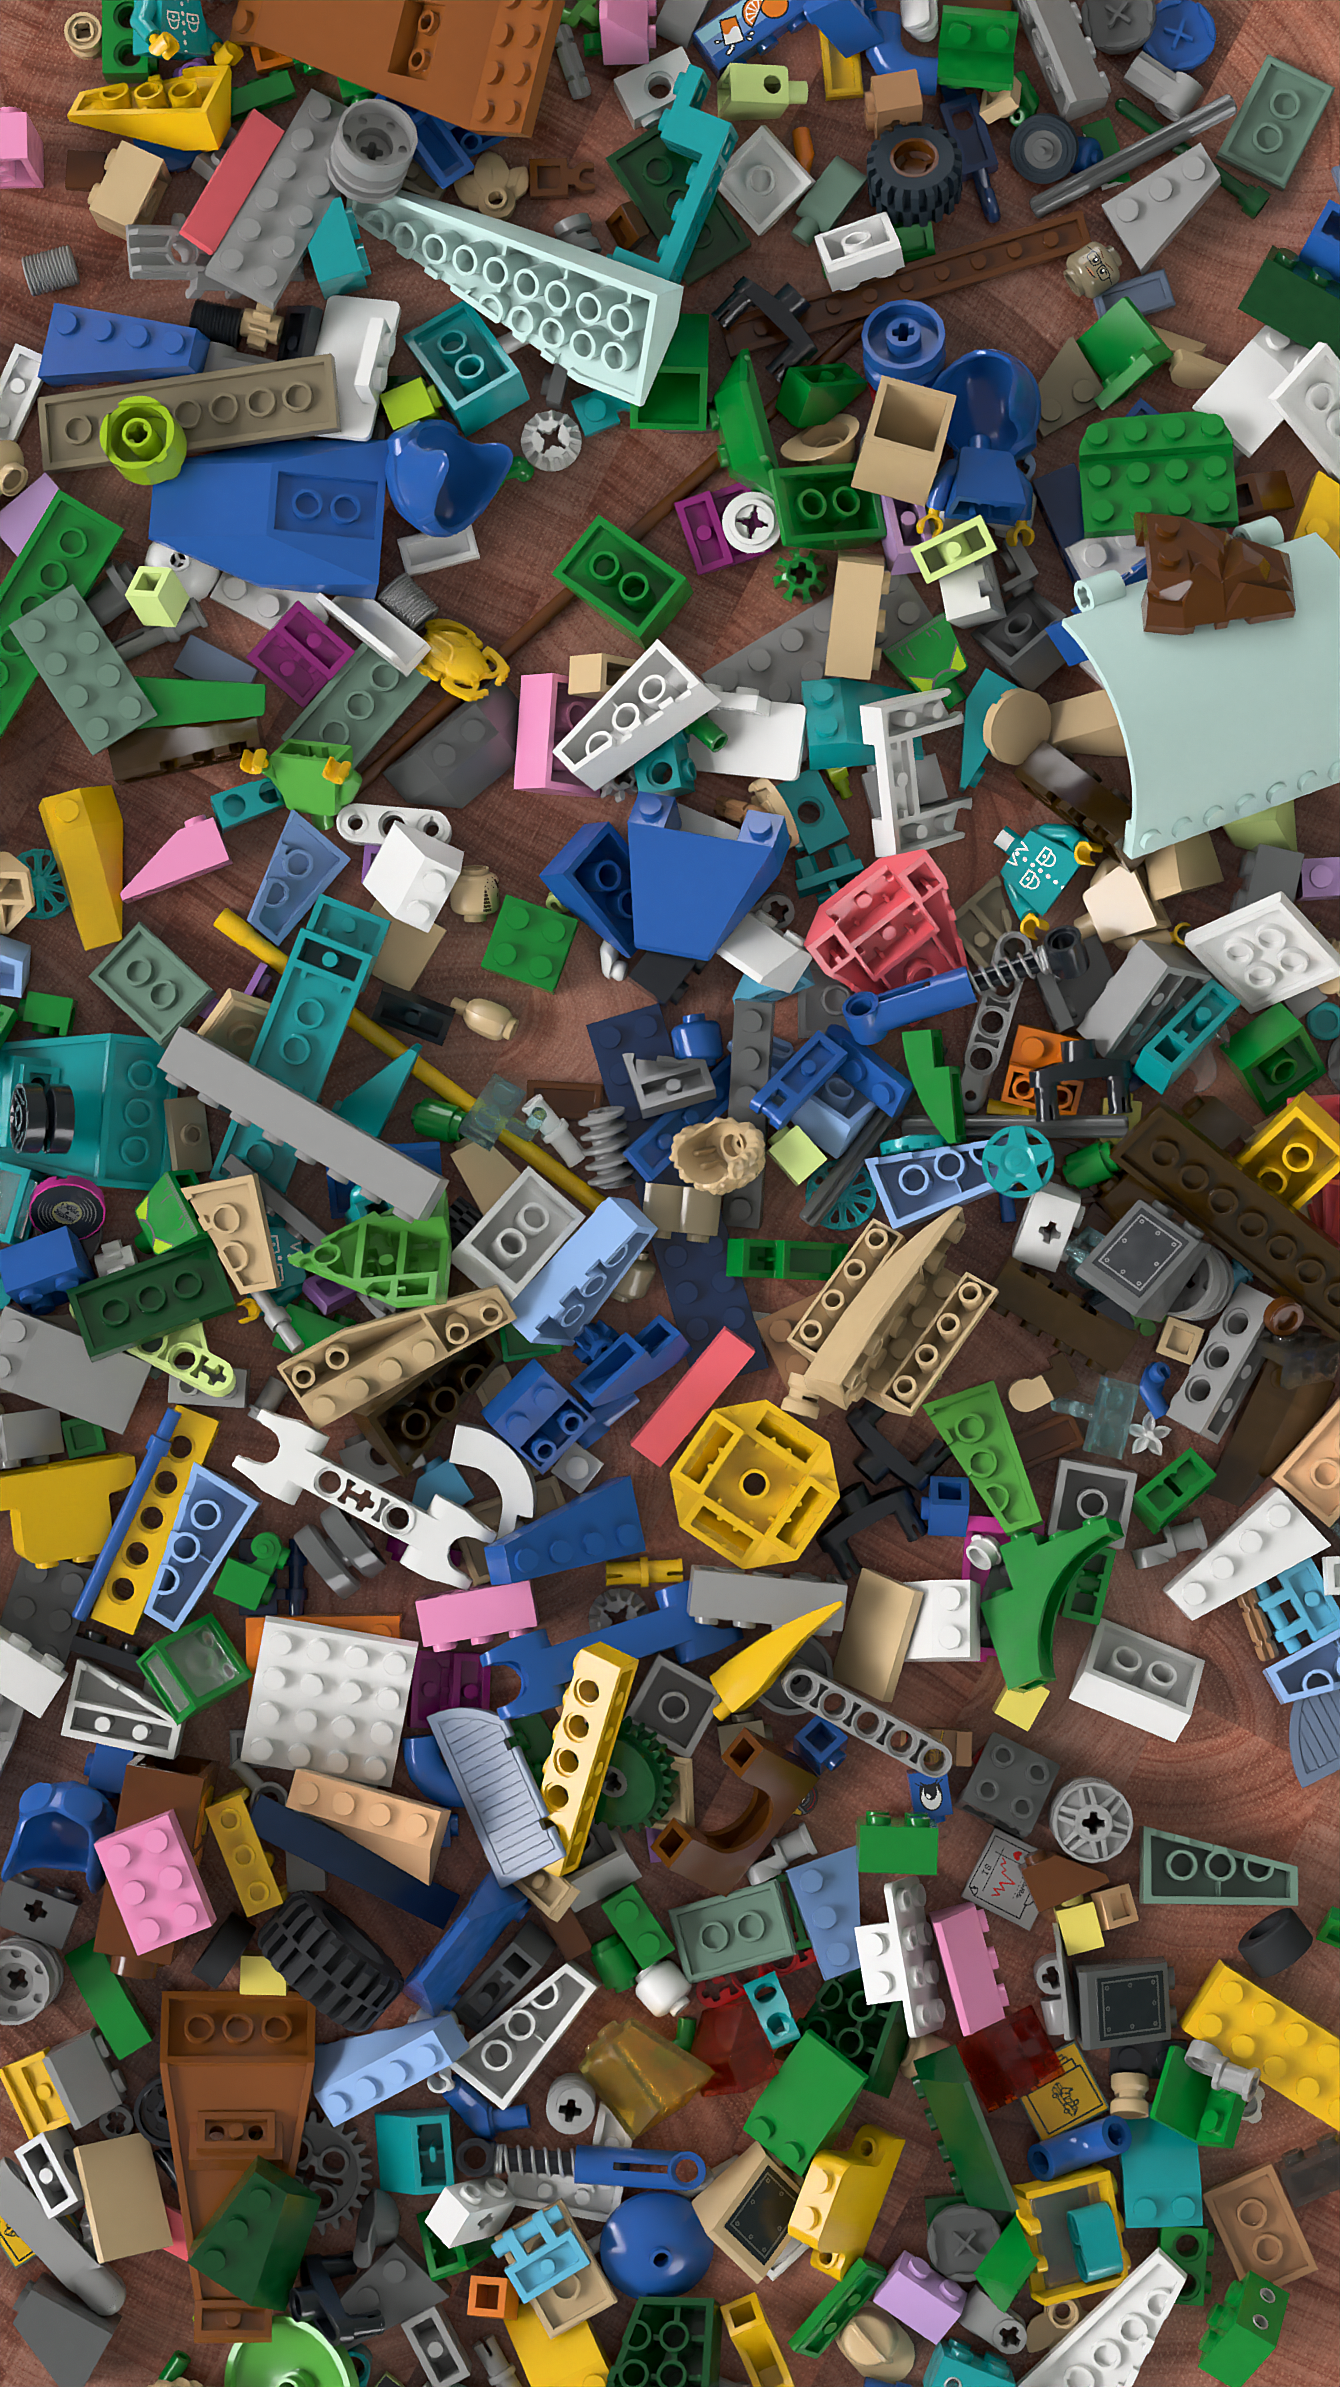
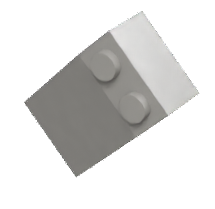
M4 1306L0 1316V1388L124 1435L152 1364L123 1351L92 1363L80 1333L15 1306Z

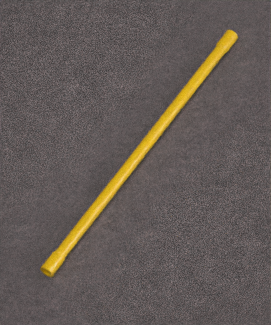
M225 908L213 926L283 975L289 957L258 934L250 924L229 908ZM354 1007L347 1024L350 1028L393 1060L409 1049ZM418 1056L411 1071L412 1075L450 1104L462 1107L463 1112L470 1114L471 1120L592 1212H595L596 1208L607 1199Z

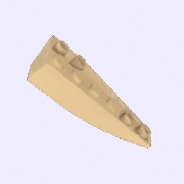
M958 1205L953 1206L923 1228L899 1249L865 1284L844 1311L803 1377L808 1390L844 1410L848 1409L852 1401L858 1402L867 1387L866 1378L872 1369L878 1370L886 1358V1346L892 1337L897 1339L903 1332L907 1323L905 1316L912 1305L917 1307L923 1300L927 1291L925 1284L932 1274L935 1276L939 1274L947 1259V1255H945L951 1243L957 1244L962 1238L966 1229L962 1207Z
M494 1285L448 1298L447 1304L420 1306L343 1328L277 1365V1369L316 1430L517 1319V1315L499 1286Z

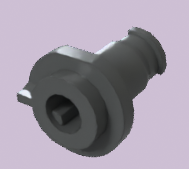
M115 558L109 560L105 565L108 577L93 588L85 599V602L101 626L109 624L120 614L132 607L125 594L137 569L127 560L123 563H120Z

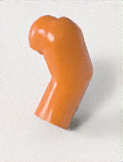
M798 127L791 133L796 160L810 175L815 156L809 128Z

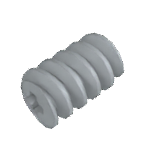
M607 1106L593 1109L588 1112V1117L578 1121V1126L590 1127V1132L580 1137L581 1141L592 1142L593 1144L592 1147L583 1151L584 1156L595 1157L594 1162L585 1166V1170L597 1172L596 1177L587 1181L588 1185L597 1186L601 1189H611L636 1183L635 1179L627 1177L634 1172V1167L632 1164L625 1162L627 1158L622 1154L627 1149L623 1148V1146L630 1141L627 1134L619 1133L627 1128V1121L617 1118L625 1112V1107Z
M573 2072L557 2077L551 2084L547 2096L546 2115L550 2124L557 2131L564 2134H578L586 2130L592 2123L596 2103V2091L592 2082L586 2076ZM568 2099L576 2100L574 2108L567 2107Z

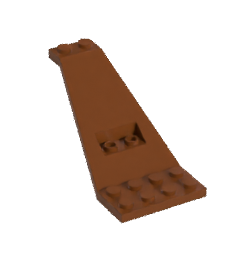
M238 0L236 12L232 19L229 41L239 46L268 48L478 135L532 138L566 0Z
M162 1991L160 2074L188 2256L192 2242L257 2155H260L295 2179L315 2070L316 2007L305 2000L298 1991H288L286 1996L240 1994V1991ZM213 2132H221L224 2135L220 2140H213L210 2137ZM252 2132H260L263 2135L259 2140H252L249 2137ZM189 2264L195 2302L194 2343H272V2309L250 2306Z

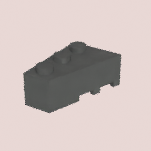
M398 2234L396 2240L384 2246L372 2259L370 2266L363 2268L338 2296L344 2311L349 2313V2315L379 2309L381 2316L384 2317L385 2330L449 2298L452 2286L444 2278L432 2282L427 2261ZM376 2335L354 2339L352 2343L343 2346L346 2350H349Z

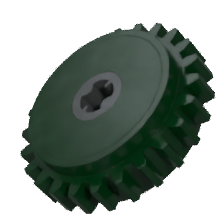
M630 1716L621 1721L593 1816L595 1824L598 1825L600 1822L607 1823L608 1830L610 1831L616 1826H620L622 1833H627L632 1827L636 1833L640 1832L645 1826L651 1828L668 1813V1808L676 1800L672 1795L679 1789V1786L672 1782L679 1773L671 1769V1764L675 1761V1758L667 1756L665 1749L668 1745L666 1743L660 1744L656 1739L658 1735L656 1731L649 1733L645 1730V1723L641 1722L639 1725L632 1724ZM586 1722L585 1725L589 1729V1724ZM574 1753V1757L576 1761L579 1763L578 1757Z

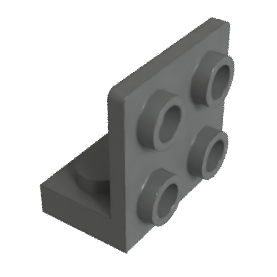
M1096 935L1083 940L1090 958V966L1083 975L1067 980L1057 977L1053 972L1052 974L1048 973V975L1040 972L1036 973L1033 979L1053 1027L1059 1033L1083 1022L1086 1012L1097 1002L1106 989L1107 982L1114 976L1107 956Z
M993 1732L986 1742L966 1788L959 1792L953 1806L1022 1840L1031 1834L1058 1774L1060 1765Z

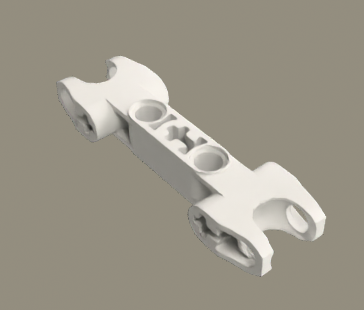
M264 1408L261 1409L256 1419L278 1436L280 1443L278 1455L273 1461L267 1463L254 1461L248 1457L238 1455L232 1464L233 1467L251 1479L264 1492L291 1505H295L303 1488L409 1544L400 1560V1563L430 1580L450 1584L466 1591L469 1589L473 1579L452 1563L449 1554L451 1544L457 1538L464 1536L473 1537L491 1544L494 1542L498 1534L497 1532L485 1525L467 1508L440 1494H435L427 1511L321 1455L330 1439V1436L323 1431L316 1430L315 1427L302 1420L279 1415ZM333 1471L339 1475L341 1486L337 1491H327L322 1486L321 1478L324 1472ZM350 1480H352L356 1484L351 1490L358 1494L369 1490L372 1493L370 1499L375 1503L374 1506L367 1505L362 1509L358 1506L360 1499L356 1496L349 1494L346 1501L340 1496L348 1489ZM395 1507L405 1509L409 1515L408 1525L402 1528L393 1526L389 1520L390 1510Z

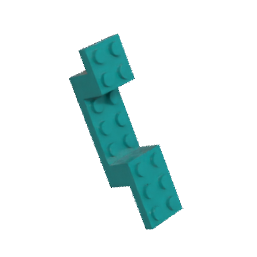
M689 64L686 73H679L673 87V94L677 95L671 110L668 108L664 110L658 125V130L662 131L660 138L669 150L699 162H693L688 172L686 184L690 185L685 199L679 198L673 209L671 220L675 221L671 234L670 236L665 234L659 244L657 256L661 259L659 263H656L617 246L613 255L609 253L606 255L609 259L678 285L681 282L683 273L739 138L732 123L701 111L712 83L704 69Z
M319 893L306 929L300 928L248 1063L321 1105L323 1099L319 1098L322 1088L359 993L365 992L392 921ZM231 1119L209 1178L216 1181L227 1179L230 1172L222 1164L230 1154H234L246 1160L286 1195L299 1158L294 1155L297 1149L286 1142L281 1147L265 1139L262 1136L264 1129L254 1123L248 1128Z

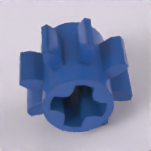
M600 1319L597 1324H585L581 1335L573 1339L578 1346L573 1351V1354L582 1363H586L589 1366L620 1337V1334Z

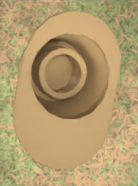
M837 414L825 425L808 426L804 431L784 443L780 453L789 460L808 461L810 466L849 463L855 454V437L859 432L860 423L856 417L849 414Z
M867 2300L835 2338L841 2352L864 2377L895 2384L896 2381L905 2378L913 2367L915 2360L913 2342L890 2313L875 2302Z

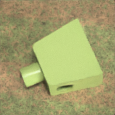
M729 63L717 82L718 118L725 121L780 118L789 104H806L808 100L807 81H788V68L786 66Z

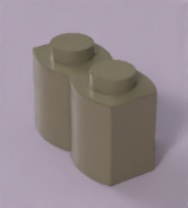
M646 1183L642 1213L659 1228L653 1235L655 1238L671 1239L672 1232L687 1233L686 1241L709 1243L710 1236H718L722 1195H713L709 1191H700L693 1187Z

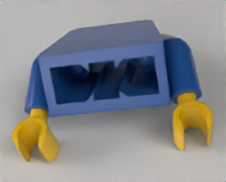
M987 435L972 436L968 440V447L960 448L955 459L947 460L935 476L926 504L929 507L928 515L918 520L916 530L918 534H922L926 520H930L935 525L932 538L939 535L943 529V522L939 517L940 511H944V518L966 521L982 515L985 523L1014 526L1016 523L1015 527H1011L1007 531L1006 543L1010 547H1015L1018 542L1017 534L1020 531L1023 535V547L1029 546L1035 538L1034 531L1027 526V521L1032 518V484L1020 468L1016 466L1014 456L1010 452L992 450L991 439Z

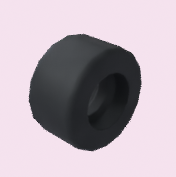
M1284 1908L1270 1914L1253 1926L1240 1940L1238 1950L1259 1978H1269L1287 1969L1301 1958L1312 1945L1313 1936L1291 1908Z

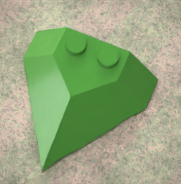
M446 1189L428 1221L415 1219L413 1223H409L392 1213L394 1207L379 1215L373 1211L321 1239L322 1245L307 1254L300 1250L287 1257L288 1261L295 1266L396 1308L447 1304L452 1244Z

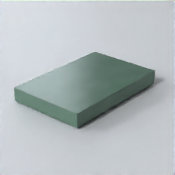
M1268 54L1216 155V159L1283 192L1335 87Z
M141 921L88 976L165 1050L168 1048L179 1026L186 1028L217 995L205 981Z
M778 1879L732 1891L727 1897L718 1895L668 1910L682 1968L689 1984H696L798 1955Z

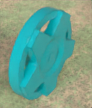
M1016 1125L1006 1127L990 1138L983 1151L982 1168L988 1183L996 1191L1011 1198H1026L1037 1194L1049 1183L1055 1168V1156L1049 1141L1039 1131L1031 1127ZM1009 1134L1006 1145H995L1001 1138ZM1027 1134L1036 1137L1042 1144L1030 1145ZM1048 1161L1047 1171L1044 1177L1041 1178L1038 1167ZM989 1162L998 1167L995 1180L991 1175ZM1019 1182L1028 1190L1011 1191L1009 1189Z

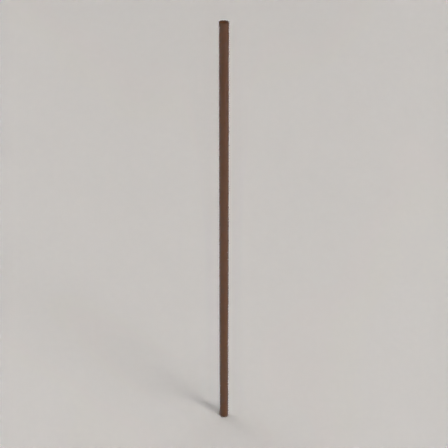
M858 321L809 366L835 363L861 340L864 325ZM779 394L764 406L768 423L780 413L775 408ZM717 450L625 534L638 542L676 508L674 503L686 499L721 466ZM565 587L504 642L496 652L506 662L576 599L577 596ZM487 659L486 663L488 664L489 669H491V672H494L496 670V666L492 661ZM482 679V680L479 682V686H480L486 679ZM464 684L457 685L464 689L473 688L471 686H466ZM448 693L360 773L362 784L355 798L379 778L383 771L404 755L456 708L463 699Z

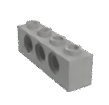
M1240 1282L1236 1291L1231 1295L1217 1325L1211 1329L1208 1340L1200 1355L1190 1366L1189 1374L1183 1385L1173 1396L1170 1408L1166 1413L1168 1417L1216 1444L1219 1443L1278 1338L1265 1326L1263 1321L1265 1309L1275 1300L1274 1298ZM1248 1324L1246 1330L1242 1333L1243 1328ZM1229 1357L1228 1362L1223 1366L1225 1360ZM1210 1391V1394L1205 1399L1206 1394Z

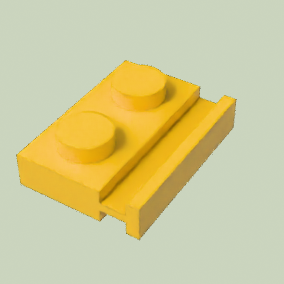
M49 2046L0 2068V2078L29 2140L42 2132L57 2129L71 2123L42 2061L51 2050Z

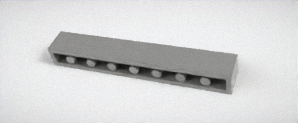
M179 1026L157 1065L158 1068L167 1072L165 1079L184 1090L187 1085L200 1092L197 1098L216 1109L220 1104L232 1111L229 1117L248 1128L254 1123L264 1129L262 1136L265 1139L281 1147L284 1142L297 1149L294 1155L313 1166H315L317 1161L329 1168L327 1175L345 1185L348 1184L349 1180L362 1187L359 1192L362 1196L377 1204H380L382 1199L395 1206L392 1213L409 1223H413L415 1219L428 1221L450 1181L192 1029Z

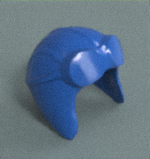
M997 349L974 350L963 355L943 370L932 385L931 389L957 396L945 442L953 449L954 459L959 449L965 446L968 447V440L975 435H987L990 437L992 450L1010 452L1014 456L1015 463L1028 456L1037 447L1036 431L1041 418L1040 391L1032 372L1015 356Z
M428 419L421 422L418 420L398 429L387 439L389 451L385 466L387 490L394 507L408 523L432 537H451L465 530L483 514L510 470L513 462V453L508 446L502 443H473L461 437L458 428L447 421Z
M74 1780L51 1784L39 1782L30 1786L24 1791L20 1799L19 1820L1 1871L2 1881L7 1882L18 1873L31 1868L43 1867L81 1871L86 1873L90 1892L94 1895L97 1894L105 1885L106 1874L94 1843L100 1838L115 1832L117 1815L111 1803L97 1790Z

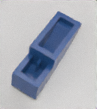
M378 94L375 96L374 99H382L393 103L410 116L416 127L418 138L413 158L443 190L475 168L441 119Z
M659 1314L634 1338L627 1332L622 1334L576 1377L570 1385L591 1406L597 1407L630 1394L655 1380L677 1364L693 1348L683 1335Z

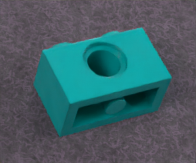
M808 769L800 773L797 780L785 781L775 786L784 799L796 824L799 843L794 847L798 853L804 850L807 856L816 855L849 838L850 833L818 770ZM806 804L815 806L819 811V819L811 824L802 822L798 817V809Z

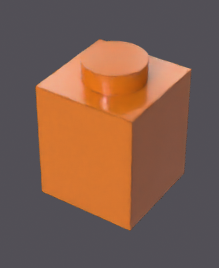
M471 2275L467 2315L517 2321L519 2295L510 2279Z

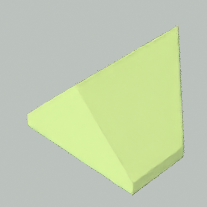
M1294 799L1223 825L1231 843L1236 847L1252 850L1260 843L1298 852Z

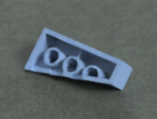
M194 1462L144 1613L173 1632L182 1629L263 1500L224 1476Z
M451 2014L407 2023L402 2027L389 2030L384 2028L363 2036H349L332 2043L315 2044L314 2095L333 2127H336L453 2064L470 2046Z

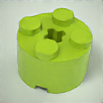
M133 396L119 402V407L111 414L108 413L105 416L100 428V444L108 459L124 478L136 484L154 485L177 477L187 452V439L181 425L170 411L154 398Z

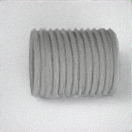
M68 244L62 247L59 246V248L48 249V251L37 252V254L26 255V257L23 256L21 259L29 290L34 297L80 284L77 266Z
M403 573L395 578L383 589L377 598V601L384 606L383 608L414 633L421 630L425 622L432 620L439 610L434 601L428 598L429 596L421 590V587H418V584L413 581L411 576H408V573Z

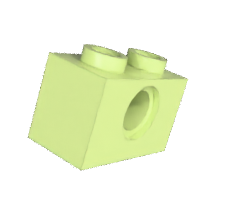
M979 515L910 550L926 584H929L997 551L998 548L983 516Z
M798 1125L791 1130L785 1126L768 1140L772 1147L767 1151V1154L796 1187L827 1160L825 1155Z

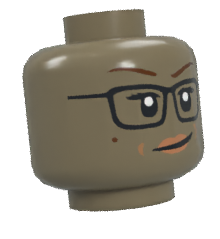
M1092 241L1067 258V269L1063 271V275L1075 295L1078 297L1084 295L1087 298L1094 299L1119 282L1120 273L1118 267L1122 265V260L1111 245L1105 247L1099 242Z

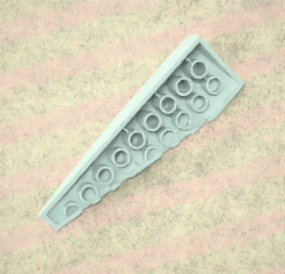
M400 190L392 199L378 204L360 203L347 198L346 208L352 206L357 224L379 240L386 239L397 248L396 252L404 258L414 259L425 267V273L435 280L441 279L450 285V291L495 323L501 322L513 331L512 335L522 343L529 342L542 352L540 356L552 364L558 363L568 370L567 375L572 379L637 406L644 405L677 327L684 286L544 234L404 190Z

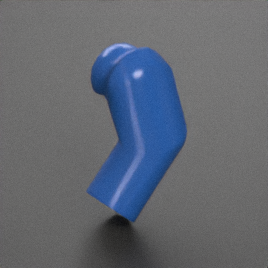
M1161 1361L1152 1362L1144 1369L1138 1387L1141 1397L1155 1420L1165 1415L1170 1408L1161 1393L1166 1380L1171 1375V1370L1165 1362Z

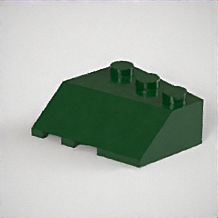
M861 1968L825 1981L815 1995L816 2001L804 2018L800 2017L796 2022L801 2038L808 2029L813 2030L869 2076L862 2090L889 2099L909 2040L903 2001L867 2005ZM801 2038L785 2044L784 2047H779L772 2057L785 2062Z
M257 2155L192 2242L187 2263L250 2306L285 2312L288 2305L289 2291L294 2286L321 2197L260 2155Z
M639 2296L622 2339L623 2345L615 2365L611 2367L608 2374L606 2387H719L723 2324L721 2305L715 2298Z

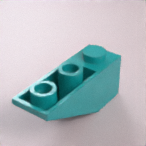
M987 668L968 696L963 708L964 723H962L958 791L964 793L968 785L975 789L986 771L981 766V763L987 753L992 754L983 740V724L988 709L992 703L997 704L1002 698L1000 695L1005 691L1018 688Z

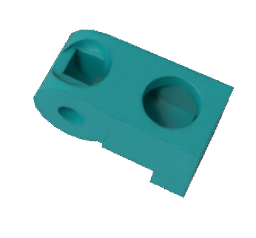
M269 777L255 782L251 781L210 796V803L222 834L235 829L239 825L286 807L283 795Z
M775 1971L743 1985L773 2050L801 2038L793 2018L794 2014ZM773 1987L776 1989L756 1999L757 1993L762 1988Z

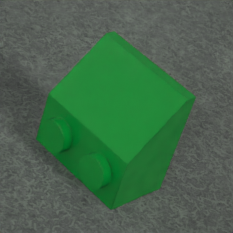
M1281 1002L1273 1005L1218 1046L1231 1071L1265 1116H1268L1287 1102V1098L1294 1097L1327 1072L1303 1024Z

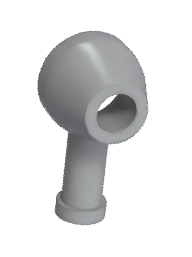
M241 1756L228 1766L252 1791L250 1798L251 1807L258 1793L265 1795L267 1792L275 1793L278 1797L277 1803L286 1807L288 1793L281 1784L273 1781L264 1782L247 1762L240 1761Z

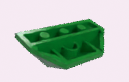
M746 348L739 352L714 394L711 402L712 408L707 409V416L711 430H718L721 445H717L716 450L721 468L727 467L729 476L754 492L765 494L773 499L768 471L779 469L749 348Z

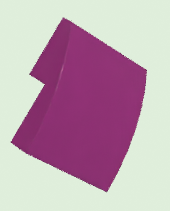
M736 483L714 492L709 490L674 503L699 576L773 553L770 547L764 552L747 554L734 548L725 537L722 519L726 507L735 497L747 492H753L741 483ZM755 507V511L750 519L737 521L749 528V539L752 538L756 528L764 526L763 522L758 519L757 507Z
M297 600L248 653L246 658L301 708H304L326 682L333 678L355 651Z
M417 1650L408 1695L407 1726L410 1728H431L427 1717L451 1708L475 1707L489 1710L491 1666L482 1668L479 1656L484 1653Z

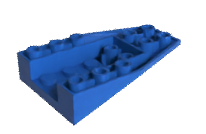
M354 440L275 441L185 458L177 477L153 485L148 539L260 588L317 594L320 592L327 595L375 599L380 572L386 489L385 466L388 456L387 440H368L365 442Z

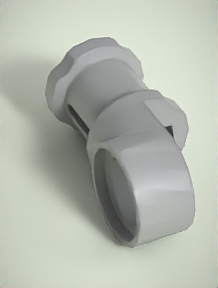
M1199 1516L1193 1517L1192 1522L1170 1527L1167 1524L1162 1529L1165 1542L1135 1549L1131 1552L1137 1570L1169 1562V1559L1175 1558L1177 1553L1194 1548L1206 1550L1208 1545Z
M805 1822L800 1823L799 1828L778 1838L774 1836L771 1844L775 1852L755 1861L747 1870L746 1875L751 1886L757 1885L780 1874L782 1869L789 1867L790 1861L808 1853L812 1855L817 1854L818 1851Z
M1193 2040L1184 2061L1195 2071L1213 2077L1211 2081L1212 2089L1219 2091L1222 2088L1242 2096V2100L1249 2102L1254 2097L1261 2075L1259 2068L1247 2069L1231 2063L1229 2057L1223 2056V2053L1217 2047L1206 2041Z

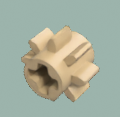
M257 302L256 310L246 307L241 320L239 334L240 336L248 337L246 344H248L249 348L266 352L268 343L278 345L283 330L284 317L276 315L277 309L274 308L272 310Z

